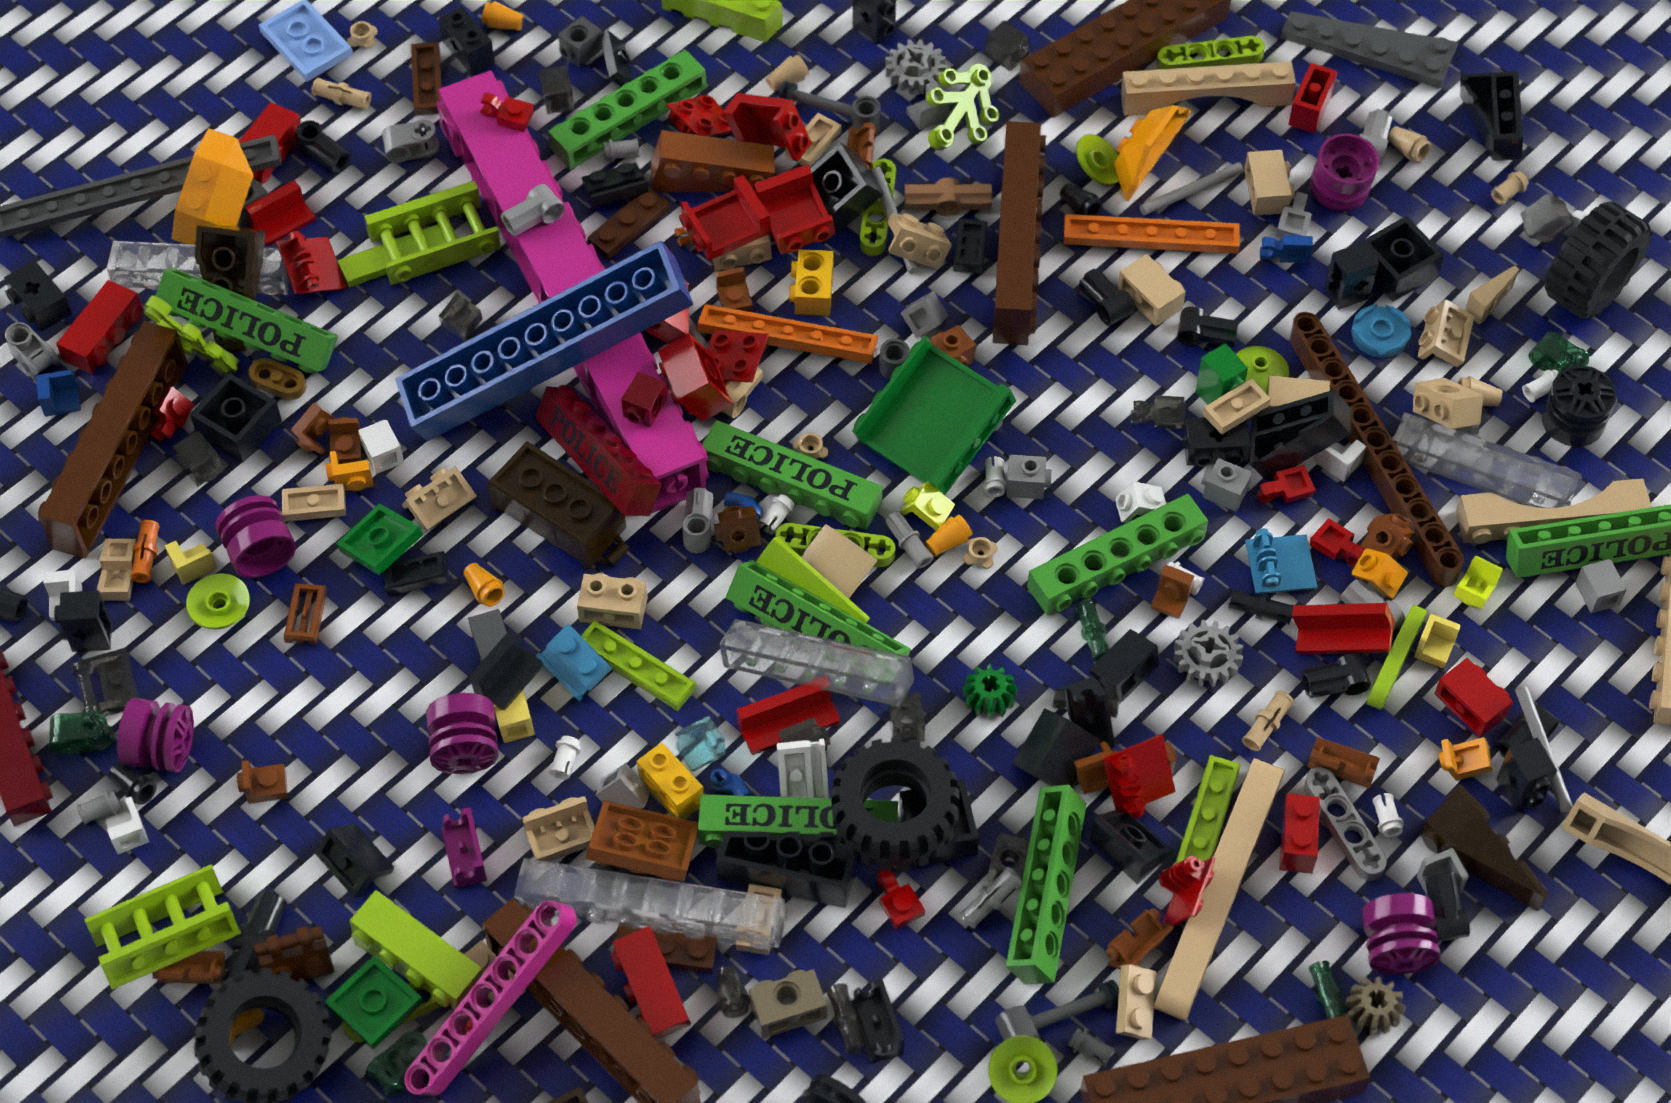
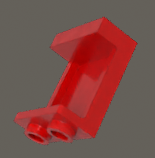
M737 93L723 111L736 141L787 148L794 161H799L812 143L793 100Z
M808 164L754 184L756 195L770 215L771 234L781 255L787 252H796L803 246L814 242H823L830 236L836 235L834 220L826 211L814 184L813 174Z
M744 174L733 179L734 190L692 209L687 201L681 203L682 214L679 215L680 223L686 232L690 230L696 250L698 252L703 251L708 261L772 233L770 215Z

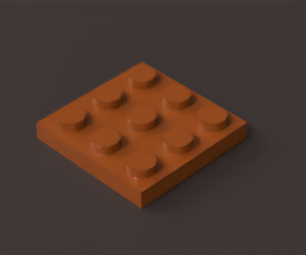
M604 800L588 846L586 859L595 861L603 866L614 865L626 868L633 873H647L660 876L667 881L677 880L685 882L698 833L699 822Z

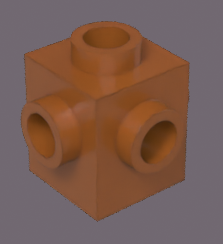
M959 325L944 333L939 332L931 338L932 345L965 366L973 363L977 344Z
M1391 513L1376 516L1368 525L1367 531L1369 533L1360 546L1365 549L1368 548L1387 553L1396 561L1399 556H1404L1413 545L1411 539L1416 531L1409 527L1410 522L1400 514Z

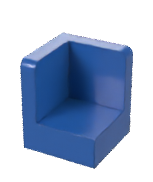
M73 370L36 375L38 401L45 417L81 410L80 390Z

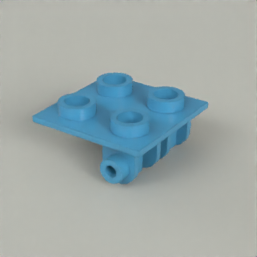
M1262 528L1256 531L1254 539L1245 540L1255 594L1318 589L1307 534L1273 537L1268 532V529Z

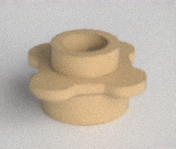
M356 22L350 28L351 37L347 39V42L351 47L371 48L375 45L373 39L378 30L368 22Z
M806 433L793 443L794 450L811 458L824 459L828 455V449L823 447V441L819 434Z
M984 537L970 539L968 541V553L963 558L964 562L967 565H981L984 569L991 568L994 565L993 555L998 551L997 544Z

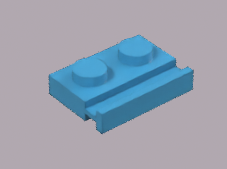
M567 624L546 645L547 648L541 654L538 653L536 655L538 659L542 660L546 668L579 701L588 690L590 691L613 669L570 624Z

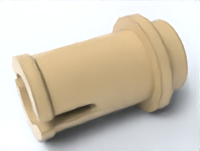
M1520 171L1511 172L1506 181L1491 191L1493 200L1499 205H1504L1518 192L1523 193L1529 184L1528 178Z

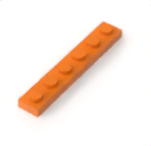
M1065 214L1063 244L1238 254L1240 248V223Z
M704 304L697 323V332L712 335L714 330L768 333L769 338L766 345L872 364L878 345V335Z

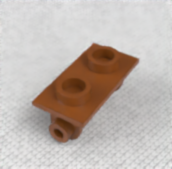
M865 123L859 130L851 126L849 128L847 146L858 152L868 170L871 171L873 168L874 137L877 135V129L872 123Z
M1317 737L1307 767L1311 769L1317 767L1326 768L1335 777L1370 788L1380 758Z
M1155 908L1144 910L1130 924L1135 933L1134 936L1131 935L1129 930L1124 929L1108 943V949L1105 951L1108 958L1111 959L1107 963L1108 966L1120 970L1123 965L1138 966L1142 958L1149 951L1164 942L1165 937L1174 929L1173 926L1160 923L1159 920L1162 916Z
M200 951L152 972L153 979H158V983L222 984L221 981L225 974V951Z

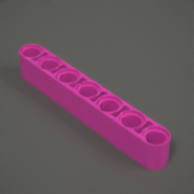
M550 900L544 901L537 906L408 1068L404 1081L405 1086L411 1093L437 1096L447 1088L573 930L576 924V913L572 907ZM558 910L559 920L553 926L551 921L552 915ZM536 937L538 945L536 950L531 952L530 943ZM515 964L516 974L510 980L509 969ZM493 991L494 1002L491 1006H488L487 997ZM471 1018L473 1026L471 1031L467 1033L466 1023ZM449 1045L451 1048V1055L449 1059L446 1060L444 1052L446 1047ZM428 1072L429 1083L424 1087L423 1077Z

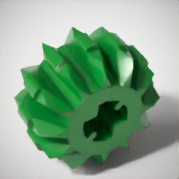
M991 664L987 666L985 671L977 666L974 670V675L968 674L966 677V685L963 687L962 695L966 698L967 709L975 708L977 717L983 712L987 713L989 720H991L995 712L1003 717L1006 714V709H1012L1014 706L1017 687L1014 685L1013 674L1005 675L1003 666L997 671L993 670Z

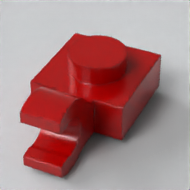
M485 92L480 103L484 104L480 111L482 115L497 117V125L525 132L534 113V104L506 97L505 101L502 102L494 94Z
M173 386L165 388L153 411L159 417V420L153 427L150 435L159 442L162 441L164 436L168 439L171 438L175 430L184 426L195 404Z
M1303 464L1276 472L1273 477L1275 481L1261 484V491L1257 492L1256 495L1260 504L1269 503L1282 496L1286 504L1312 497L1316 489Z
M1330 518L1310 538L1309 544L1334 561L1341 555L1352 568L1355 567L1365 550L1362 546L1352 542L1354 533Z
M891 868L890 871H877L879 876L876 878L877 883L885 893V896L880 898L879 903L895 930L925 915V909L909 883L899 887Z

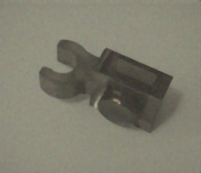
M1154 395L1153 403L1140 400L1134 401L1133 410H1131V422L1144 423L1148 420H1153V427L1184 429L1185 398Z

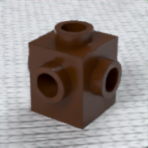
M730 506L725 508L723 512L717 513L719 523L713 524L717 543L723 542L725 552L741 553L749 550L752 546L762 545L754 506L744 508L741 506Z

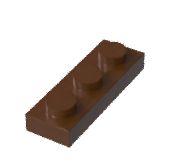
M439 42L411 44L415 116L439 114L436 105L440 101L438 89L442 88Z
M648 187L649 192L636 196L589 235L587 243L592 244L595 251L609 260L669 210V202Z
M618 925L615 940L643 928ZM652 929L668 968L713 973L718 937Z

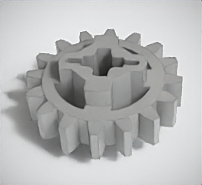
M920 39L917 44H913L911 40H908L906 46L898 43L897 50L890 49L889 57H886V77H890L891 85L898 83L899 91L908 88L909 94H912L914 90L924 94L926 84L936 80L941 85L938 76L946 69V58L941 56L940 48L933 50V43L931 42L927 46L923 45V41Z
M1201 620V625L1198 628L1193 623H1190L1188 632L1181 630L1179 639L1175 641L1174 645L1175 653L1173 660L1179 663L1178 672L1187 671L1186 680L1191 681L1194 677L1198 678V686H1202L1205 680L1209 681L1212 687H1215L1218 679L1224 684L1228 683L1229 675L1234 677L1237 675L1238 667H1241L1243 656H1241L1243 645L1237 644L1238 634L1230 636V627L1227 625L1220 629L1218 628V621H1214L1212 626H1207L1206 621Z

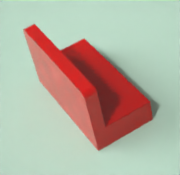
M295 180L245 207L250 227L252 229L266 230L264 243L266 246H271L276 241H280L289 236L290 233L298 231L316 220L315 214L304 202L301 187Z

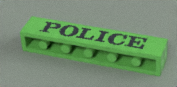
M176 268L164 270L155 295L172 307L169 313L170 316L178 317V315L189 318L188 322L200 328L208 326L215 329L218 336L226 339H233L235 337L244 341L243 345L256 351L261 349L271 352V357L282 362L291 360L299 364V369L314 374L316 371L319 372L327 368L338 335Z
M718 420L715 421L702 443L708 456V461H706L707 469L710 471L724 473L740 483H749L759 487L768 494H783L789 497L795 505H804L814 509L822 516H831L839 519L850 527H859L867 531L882 504V485Z
M1671 504L1510 529L1508 532L1506 560L1515 577L1520 578L1577 569L1610 559L1613 563L1670 554Z
M754 560L738 566L725 597L734 602V606L737 609L755 614L760 617V621L770 627H778L785 631L787 637L791 640L808 644L813 647V651L822 657H831L838 661L840 667L844 670L861 674L866 677V681L869 684L878 688H886L898 681L911 651V648Z
M700 795L699 845L720 848L724 832H768L769 835H786V832H799V835H820V832H834V835H836V828L833 826L831 799ZM866 800L864 802L866 810L877 819L898 823V801Z

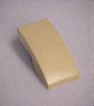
M105 539L100 557L102 571L97 587L103 601H130L133 580L130 575L135 557L132 550L134 544L137 543L136 539Z

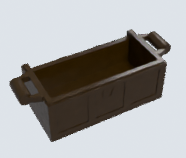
M528 441L487 482L493 509L496 511L500 509L513 517L525 527L551 542L554 546L559 547L579 560L583 568L587 570L595 562L614 567L629 551V547L620 537V534L626 529L625 516L598 486ZM615 541L618 543L605 558L601 557Z

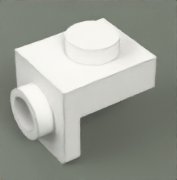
M1134 481L1115 498L1120 520L1124 523H1128L1137 514H1147L1166 504L1162 487Z

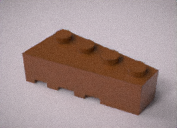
M661 130L650 164V189L656 193L733 191V179L744 174L754 190L755 183L774 176V146Z

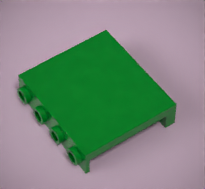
M924 335L920 342H916L911 347L905 362L893 371L890 381L885 388L876 393L872 405L866 413L861 414L857 418L852 432L860 443L921 483L929 482L943 495H946L1014 405L1016 399L1010 388L1002 383L999 386L995 385L932 345L929 338Z

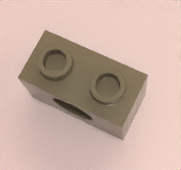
M814 969L809 971L796 970L788 974L786 978L774 982L772 980H764L757 983L754 988L749 989L750 1005L762 1039L827 1019V1004ZM783 997H791L795 999V1002L790 1005H783L779 1000Z

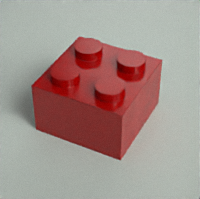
M689 333L658 350L662 361L659 363V368L671 384V387L668 388L670 396L675 403H681L689 415L694 414L703 422L733 405L714 356Z

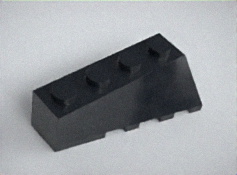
M724 832L716 859L717 880L749 887V884L782 889L783 895L846 908L858 856L853 857L846 851V844L840 843L834 832H820V835H799V832H786V835H769L768 832Z

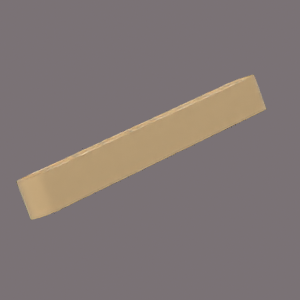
M1256 758L1253 759L1214 854L1216 858L1212 867L1214 876L1202 894L1203 906L1200 912L1195 917L1189 918L1158 992L1154 1009L1186 1021L1278 792L1285 769Z

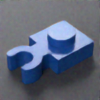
M1283 235L1282 240H1276L1273 237H1263L1262 247H1260V259L1269 260L1280 257V262L1309 263L1313 248V236Z

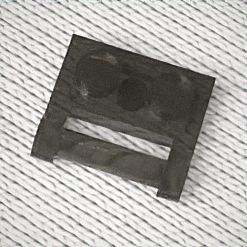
M126 647L76 661L71 666L73 676L78 680L84 706L82 710L83 721L87 724L97 723L103 717L123 712L127 703L132 698H139ZM95 671L99 673L105 698L104 702L97 704L90 678L92 672Z

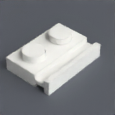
M819 739L818 742L805 740L776 743L781 797L829 799L824 739Z

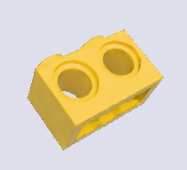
M798 250V260L792 261L791 278L796 279L795 285L790 284L789 302H795V314L830 316L834 251Z
M663 742L637 760L638 777L673 817L686 819L700 808V795H704L703 786Z

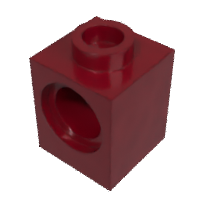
M638 371L621 399L623 417L634 424H643L651 427L667 401L666 382Z

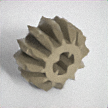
M1380 976L1376 977L1374 983L1365 977L1360 985L1355 984L1351 987V996L1347 997L1346 1007L1351 1009L1348 1013L1350 1020H1359L1356 1026L1357 1030L1363 1029L1364 1026L1369 1027V1033L1372 1036L1375 1035L1377 1028H1379L1386 1035L1389 1033L1391 1026L1398 1027L1401 1022L1400 1016L1405 1012V1005L1400 1003L1403 999L1402 992H1392L1395 986L1393 981L1384 985ZM1374 1003L1378 1005L1377 1008L1372 1007Z

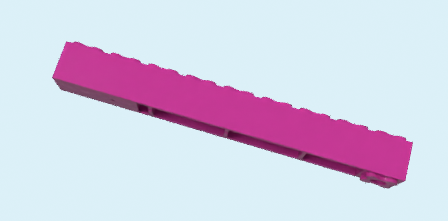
M490 70L438 89L440 101L436 105L440 115V126L444 136L451 145L454 155L462 158L538 303H541L605 270V267L599 261L593 245H587L584 240L586 236L582 225L577 221L568 201L563 202L560 185L554 179L546 160H540L538 146L530 136L527 127L525 132L497 125V117H488L480 113L484 105L480 101L485 92L494 94L502 102L505 101L506 97H509L502 80H496ZM540 184L547 185L565 206L562 216L553 223L546 224L542 221L521 234L512 236L502 221L501 213L526 200L528 193L534 187ZM641 332L573 367L598 416L606 422V425L613 433L622 439V442L629 450L637 455V458L645 467L653 472V475L662 484L651 514L686 500L687 492L692 491L694 488H705L707 490L706 479L709 478V472L706 461H708L706 450L699 442L690 421L685 422L682 418L680 403H675L670 396L668 390L670 387L664 375L659 376L656 360L648 350ZM638 371L666 382L667 401L651 427L643 424H634L623 417L621 399Z

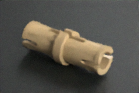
M316 78L312 85L314 96L334 100L335 104L338 105L348 104L367 110L371 102L370 92L350 88L347 83L340 82L337 84Z
M1278 690L1264 710H1260L1255 716L1256 722L1242 738L1243 744L1250 750L1258 752L1272 732H1276L1281 726L1280 720L1290 706L1294 704L1293 698L1286 692Z

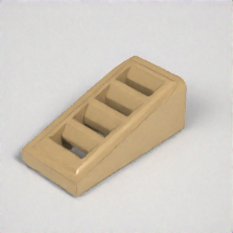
M1512 266L1470 292L1465 311L1474 315V320L1478 324H1481L1513 288L1519 269L1516 266Z

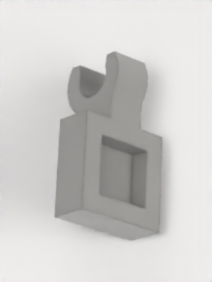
M1297 192L1292 208L1283 207L1276 236H1306L1312 213L1304 211L1308 194Z

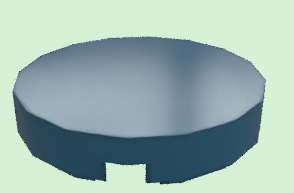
M1378 304L1370 305L1361 309L1354 317L1351 335L1356 346L1369 356L1378 358L1394 357L1402 353L1408 346L1411 337V324L1405 314L1393 306L1378 307Z

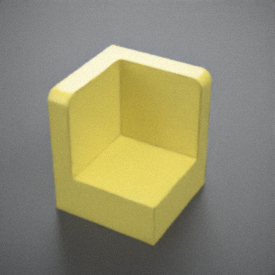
M177 541L165 545L170 562L183 585L217 569L213 554L210 549L206 548L205 544L197 545L185 552H182Z
M1430 614L1414 658L1444 669L1461 626L1455 622Z
M523 690L506 710H502L494 705L504 743L535 735Z

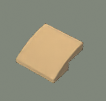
M827 524L823 526L801 556L848 599L877 561L875 557Z

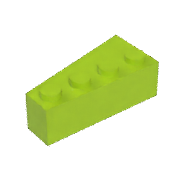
M661 0L662 9L671 12L672 9L683 12V16L692 19L697 16L709 20V24L716 27L728 26L733 28L735 33L765 43L783 26L782 3L777 0Z
M377 890L374 891L349 920L352 930L351 936L354 939L355 945L372 956L375 955L384 964L405 976L413 985L419 988L422 987L431 993L433 999L444 1007L449 1005L456 1009L483 975L482 968Z

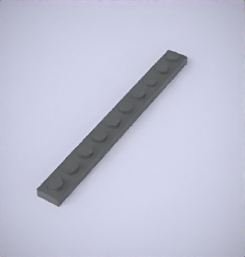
M275 135L240 143L252 172L282 165L278 141ZM193 156L0 206V237L23 233L182 191Z

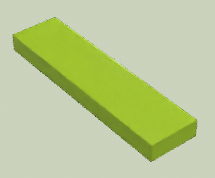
M438 224L422 230L430 248L447 243ZM411 234L395 239L402 257L419 252ZM384 244L337 260L349 288L386 275L385 263L391 261Z
M778 536L771 540L756 561L864 623L869 621L870 617Z
M596 620L581 635L613 668L614 672L677 711L697 689L696 682Z
M1213 755L1209 756L1175 864L1190 856H1195L1202 861L1213 857L1241 764Z

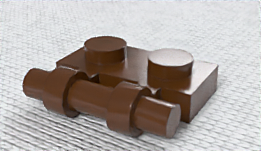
M307 926L297 929L296 933L282 937L277 935L269 936L267 941L254 944L257 958L259 957L260 967L271 968L272 974L280 975L281 970L291 973L290 979L298 982L300 978L305 981L335 972L321 926L310 929Z

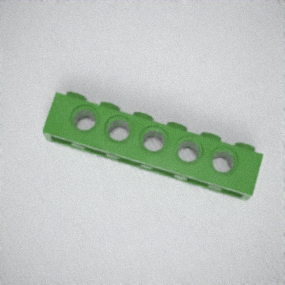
M686 50L669 57L662 64L647 70L635 80L625 83L618 90L602 97L588 108L580 110L566 121L555 125L548 131L550 150L569 170H572L602 152L603 143L608 142V139H612V142L620 141L670 111L666 107L667 104L690 99L707 88L706 69Z
M1186 494L1029 570L1027 588L1046 615L1054 611H1063L1072 602L1081 598H1089L1096 594L1099 589L1109 584L1116 585L1125 576L1135 571L1142 572L1149 568L1152 563L1162 558H1171L1178 550L1188 545L1195 546L1199 544L1206 536L1208 519L1191 496ZM1167 529H1174L1176 530V532H1172ZM1141 542H1148V543H1150V544H1149V545H1146V544H1143V543H1141ZM1114 555H1122V556H1124V557H1123V558H1119V557H1116V556H1114ZM1088 568H1096V569H1098V570H1097V571H1092V570H1089ZM1061 581H1069V582H1071V583H1070V584H1064V583H1062Z
M1070 785L1040 787L1006 963V967L1025 985L1055 982L1087 803Z

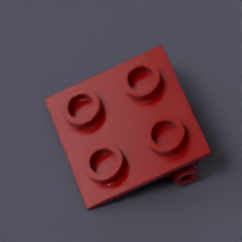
M707 94L666 105L671 110L668 115L670 122L682 133L715 137L732 132L723 114L724 109L716 103L715 99Z
M294 231L289 234V240L276 241L294 294L347 289L329 237L305 238L304 235H301L300 231Z
M713 331L707 350L714 356L724 381L753 382L769 334Z
M1162 734L1103 758L1115 810L1123 808L1127 813L1131 814V817L1139 818L1144 815L1146 803L1176 792Z
M1190 856L1160 873V885L1174 893L1163 924L1178 926L1181 922L1195 917L1200 912L1203 906L1202 894L1214 876L1212 867L1216 859L1215 857L1202 861L1195 856Z

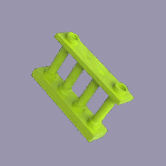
M474 180L364 216L371 243L382 240L391 261L385 263L390 285L405 282L411 278L501 249L497 227L485 230L476 211V208L481 207L479 190ZM465 213L474 234L458 239L448 218ZM437 221L447 243L430 248L421 226ZM410 231L419 252L402 257L393 236Z
M212 864L84 919L96 947L106 944L109 953L98 957L112 990L241 934L228 901L217 905L214 896L223 893V890ZM202 902L205 911L186 919L182 910ZM170 916L173 925L154 933L150 924ZM138 930L141 939L121 947L118 938Z

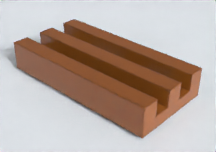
M295 583L283 637L285 643H292V640H294L298 644H304V641H308L310 645H317L327 595L326 585ZM302 592H307L299 632H294ZM314 593H317L310 632L306 633Z

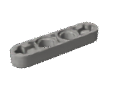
M1313 768L1308 772L1304 783V790L1307 796L1320 797V816L1358 876L1368 881L1377 880L1382 876L1386 867L1387 859L1333 773L1326 768ZM1315 779L1320 783L1326 782L1324 790L1320 785H1313ZM1331 804H1339L1345 809V814L1335 817L1328 812L1327 807ZM1350 830L1357 831L1362 836V841L1356 844L1350 843L1345 839L1344 833ZM1366 857L1370 862H1377L1375 869L1371 865L1364 866Z

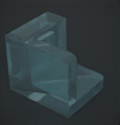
M709 715L675 733L676 749L692 772L726 755L725 739Z

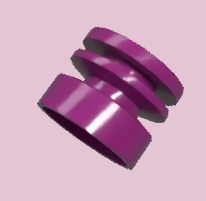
M1349 133L1336 134L1326 139L1320 147L1309 184L1311 193L1318 203L1328 209L1340 212L1351 211L1361 206L1368 198L1372 182L1378 170L1379 157L1377 150L1366 139Z
M255 495L235 501L217 517L215 523L217 533L224 548L227 549L228 557L235 572L242 577L256 578L276 572L285 566L295 554V541L288 526L284 524L283 516L279 512L276 501L269 496Z
M456 693L440 697L429 704L426 716L427 729L431 737L428 742L430 762L434 768L448 774H468L487 769L497 761L499 755L497 736L494 731L496 728L493 702L490 699L476 693Z
M132 698L123 711L119 725L117 752L121 764L147 767L152 761L154 769L164 770L166 768L170 772H180L185 766L192 745L194 717L191 707L165 703L160 709L157 701Z
M1397 893L1373 899L1364 905L1362 918L1366 936L1370 937L1366 946L1369 952L1368 960L1371 969L1390 975L1410 974L1429 969L1439 962L1441 954L1437 945L1439 942L1438 936L1433 931L1436 921L1431 899L1420 894Z

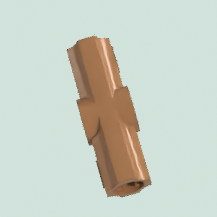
M942 178L935 184H905L904 209L936 210L942 216H954L961 210H992V185L960 184L954 178Z

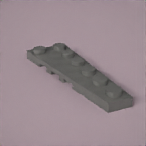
M1293 11L1290 12L1280 37L1440 88L1458 45V42L1444 37L1435 38Z

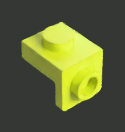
M926 482L917 488L912 486L906 492L902 499L905 503L900 512L903 515L913 512L930 527L937 530L946 521L955 504L929 482Z
M1474 556L1466 574L1457 585L1453 596L1461 599L1468 606L1477 607L1482 610L1493 594L1503 569L1481 557Z

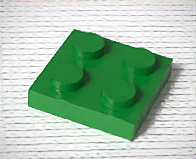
M379 503L336 543V546L344 555L380 575L423 536V533L418 525Z
M375 955L325 1001L326 1007L373 1050L423 1003L422 997Z

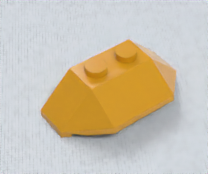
M1171 105L1151 110L1144 120L1138 118L1129 131L1133 134L1129 139L1125 136L1115 150L1120 153L1114 162V166L1125 200L1129 202L1183 127L1192 110L1186 107Z
M208 128L193 155L175 209L171 239L195 247L197 225L237 227L254 176L237 138Z

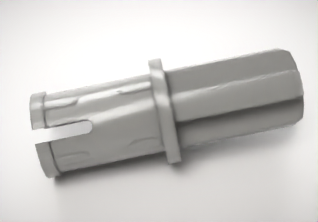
M900 512L890 514L885 520V524L899 541V548L905 549L918 569L930 564L934 557L919 539L920 533L911 528Z

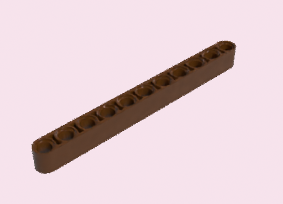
M1300 312L1293 320L1289 339L1290 344L1311 379L1330 381V391L1335 390L1351 408V434L1347 436V439L1351 445L1358 440L1367 446L1362 464L1392 514L1397 513L1405 517L1410 522L1409 527L1416 531L1411 539L1413 542L1412 547L1431 579L1439 586L1449 587L1454 585L1459 578L1464 564L1463 554L1319 318L1311 312Z

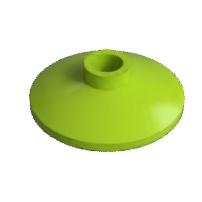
M1086 134L1082 136L1076 144V156L1082 169L1090 178L1102 185L1108 186L1117 183L1119 180L1114 162L1118 154L1109 142L1098 135Z
M1250 346L1236 353L1248 367L1246 381L1252 378L1265 393L1269 376L1289 377V367L1286 360L1271 348Z
M223 573L212 574L199 580L190 589L186 599V608L190 618L197 625L213 630L224 629L239 622L246 614L250 605V594L244 582L233 575ZM218 605H225L222 608L216 609Z
M1022 1035L1008 1038L1000 1043L993 1051L988 1066L992 1087L999 1096L1011 1103H1035L1042 1100L1053 1089L1058 1073L1057 1062L1051 1049L1037 1038ZM1019 1062H1026L1029 1065L1028 1071L1024 1073L1019 1072L1016 1069Z

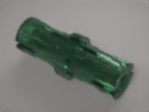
M1087 599L1079 602L1075 609L1078 612L1082 625V638L1087 641L1092 661L1096 663L1109 650L1105 637L1107 630L1104 623L1100 622L1095 601Z
M1320 961L1310 965L1308 970L1318 992L1316 1000L1319 1005H1322L1326 1018L1331 1019L1347 1015L1342 1002L1344 994L1342 989L1336 985L1329 961H1322V967Z

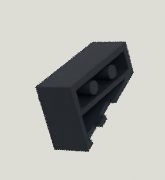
M1519 71L1460 74V97L1492 160L1522 159L1523 128Z
M1331 390L1260 411L1252 416L1250 465L1267 482H1270L1274 479L1273 477L1276 472L1295 467L1350 435L1351 408L1335 390Z

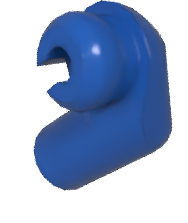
M726 492L724 499L725 507L741 506L744 508L754 506L757 521L760 520V514L763 515V509L753 497Z
M716 769L711 773V785L717 792L734 796H754L739 775L728 773L723 769Z

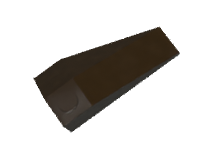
M197 225L194 255L196 264L199 265L202 279L256 301L263 263L266 230L236 226ZM212 328L214 341L222 348L247 351V347L243 345L244 341L235 337L233 339H226L218 336L216 330Z
M1461 784L1458 785L1426 820L1420 835L1425 845L1432 852L1437 853L1453 848L1467 873L1530 908L1539 911L1546 902L1549 895L1548 891L1524 860L1513 857L1508 846L1510 841L1504 833L1498 836L1486 821L1491 816L1485 808Z

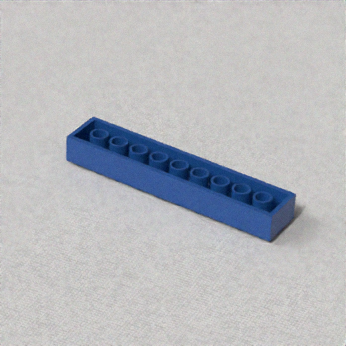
M659 241L398 376L395 380L411 428L428 442L694 305L675 256L662 241Z

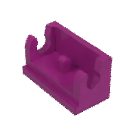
M471 807L462 809L461 818L457 820H451L450 816L446 814L443 817L444 827L442 828L454 888L487 881Z

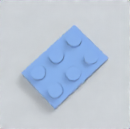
M301 0L259 24L260 32L306 82L353 55L352 47L307 0Z

